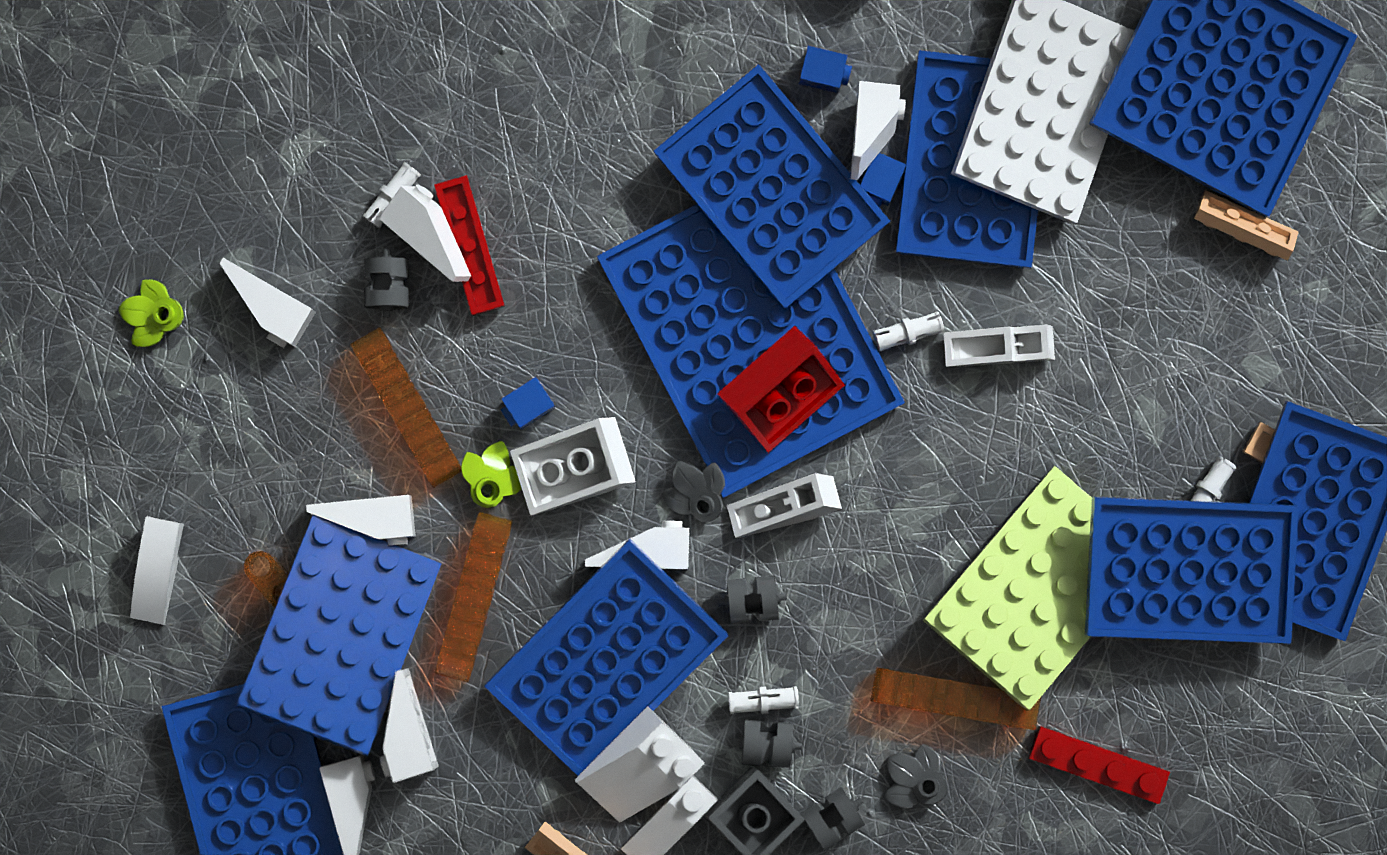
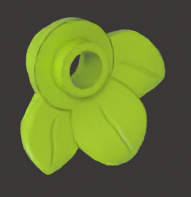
M142 280L140 287L141 296L127 298L118 308L122 319L128 324L135 326L131 343L137 347H148L158 344L165 332L175 330L183 321L184 313L180 303L175 299L169 298L166 287L155 280ZM167 308L169 315L166 320H163L162 312Z
M498 441L488 446L481 457L477 454L466 452L462 460L461 471L464 479L471 485L470 495L478 506L484 508L494 507L501 502L503 496L517 494L522 489L515 466H510L509 453L503 441ZM485 484H489L492 488V493L488 497H484L481 493V488Z

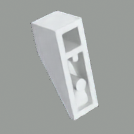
M859 82L850 179L858 180L895 134L897 120L904 119L906 100L899 99L900 85Z
M420 185L401 186L379 219L452 282L468 281L471 274L442 208L432 200L433 194Z
M223 258L220 265L260 326L269 332L266 338L282 348L287 343L296 347L316 312Z
M818 473L727 505L735 538L812 520L842 509L833 476Z
M411 495L306 505L308 513L376 539L387 540L388 546L408 544L407 537H416Z
M662 521V527L651 528L630 538L661 569L688 570L689 528H682L683 521ZM626 541L585 559V567H601Z
M363 755L320 767L344 855H359L372 791L371 781L375 780L371 761H364Z
M693 775L681 788L675 791L621 850L627 855H664L717 801V797Z

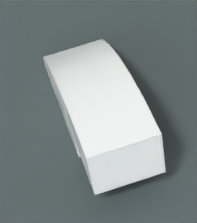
M1051 325L944 332L946 367L1055 360L1053 326Z
M146 516L137 560L130 618L165 625L179 560L177 554L184 524Z

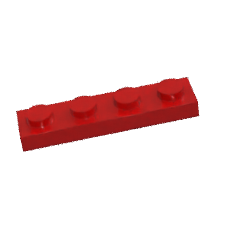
M465 175L434 184L440 207L471 274L470 279L462 281L472 316L505 307L468 176Z
M1039 726L1028 757L1037 762L1160 804L1170 772L1042 726Z

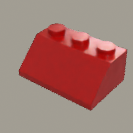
M793 326L717 394L744 427L769 453L843 388L845 384L816 345L796 326Z

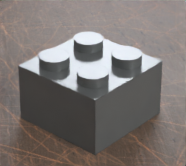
M752 767L703 815L739 855H769L805 820L758 769Z

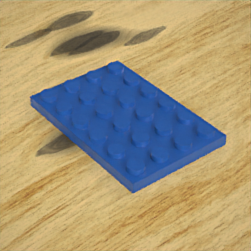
M918 51L895 251L897 254L1026 269L1032 268L1038 210L951 174L991 58Z
M759 64L653 151L784 309L788 308L890 223L888 217L857 180L850 179L851 173Z
M1285 401L1248 503L1299 506L1292 622L1346 641L1387 531V437Z
M1092 497L1085 635L1291 644L1299 506Z
M313 514L236 706L367 756L392 694L396 671H400L441 563L396 545L388 546V542L376 539Z
M629 538L484 686L579 776L647 706L654 711L728 637V633Z
M245 684L161 706L200 855H344L320 772L322 765L313 735L236 706Z

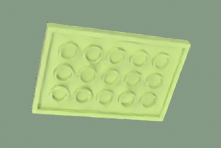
M1056 466L1051 468L923 619L928 626L1026 711H1029L1091 637L1085 635L1092 498Z

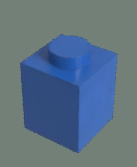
M808 46L799 84L839 93L841 85H848L852 66L846 65L848 55Z
M881 153L868 166L860 184L879 208L881 204L889 205L906 167V164Z
M537 377L502 398L506 406L500 410L511 427L517 423L522 430L556 407Z

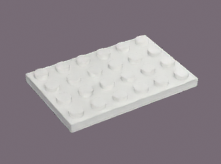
M1012 0L951 174L1068 223H1077L1108 135L1089 125V122L1134 30L1064 0Z

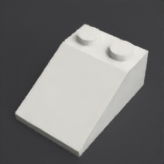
M615 417L598 418L510 451L530 516L601 495L636 482Z
M409 668L396 671L383 746L385 755L380 757L385 776H391L393 782L429 772L439 767Z
M647 706L575 781L620 823L681 788L705 763L687 743Z

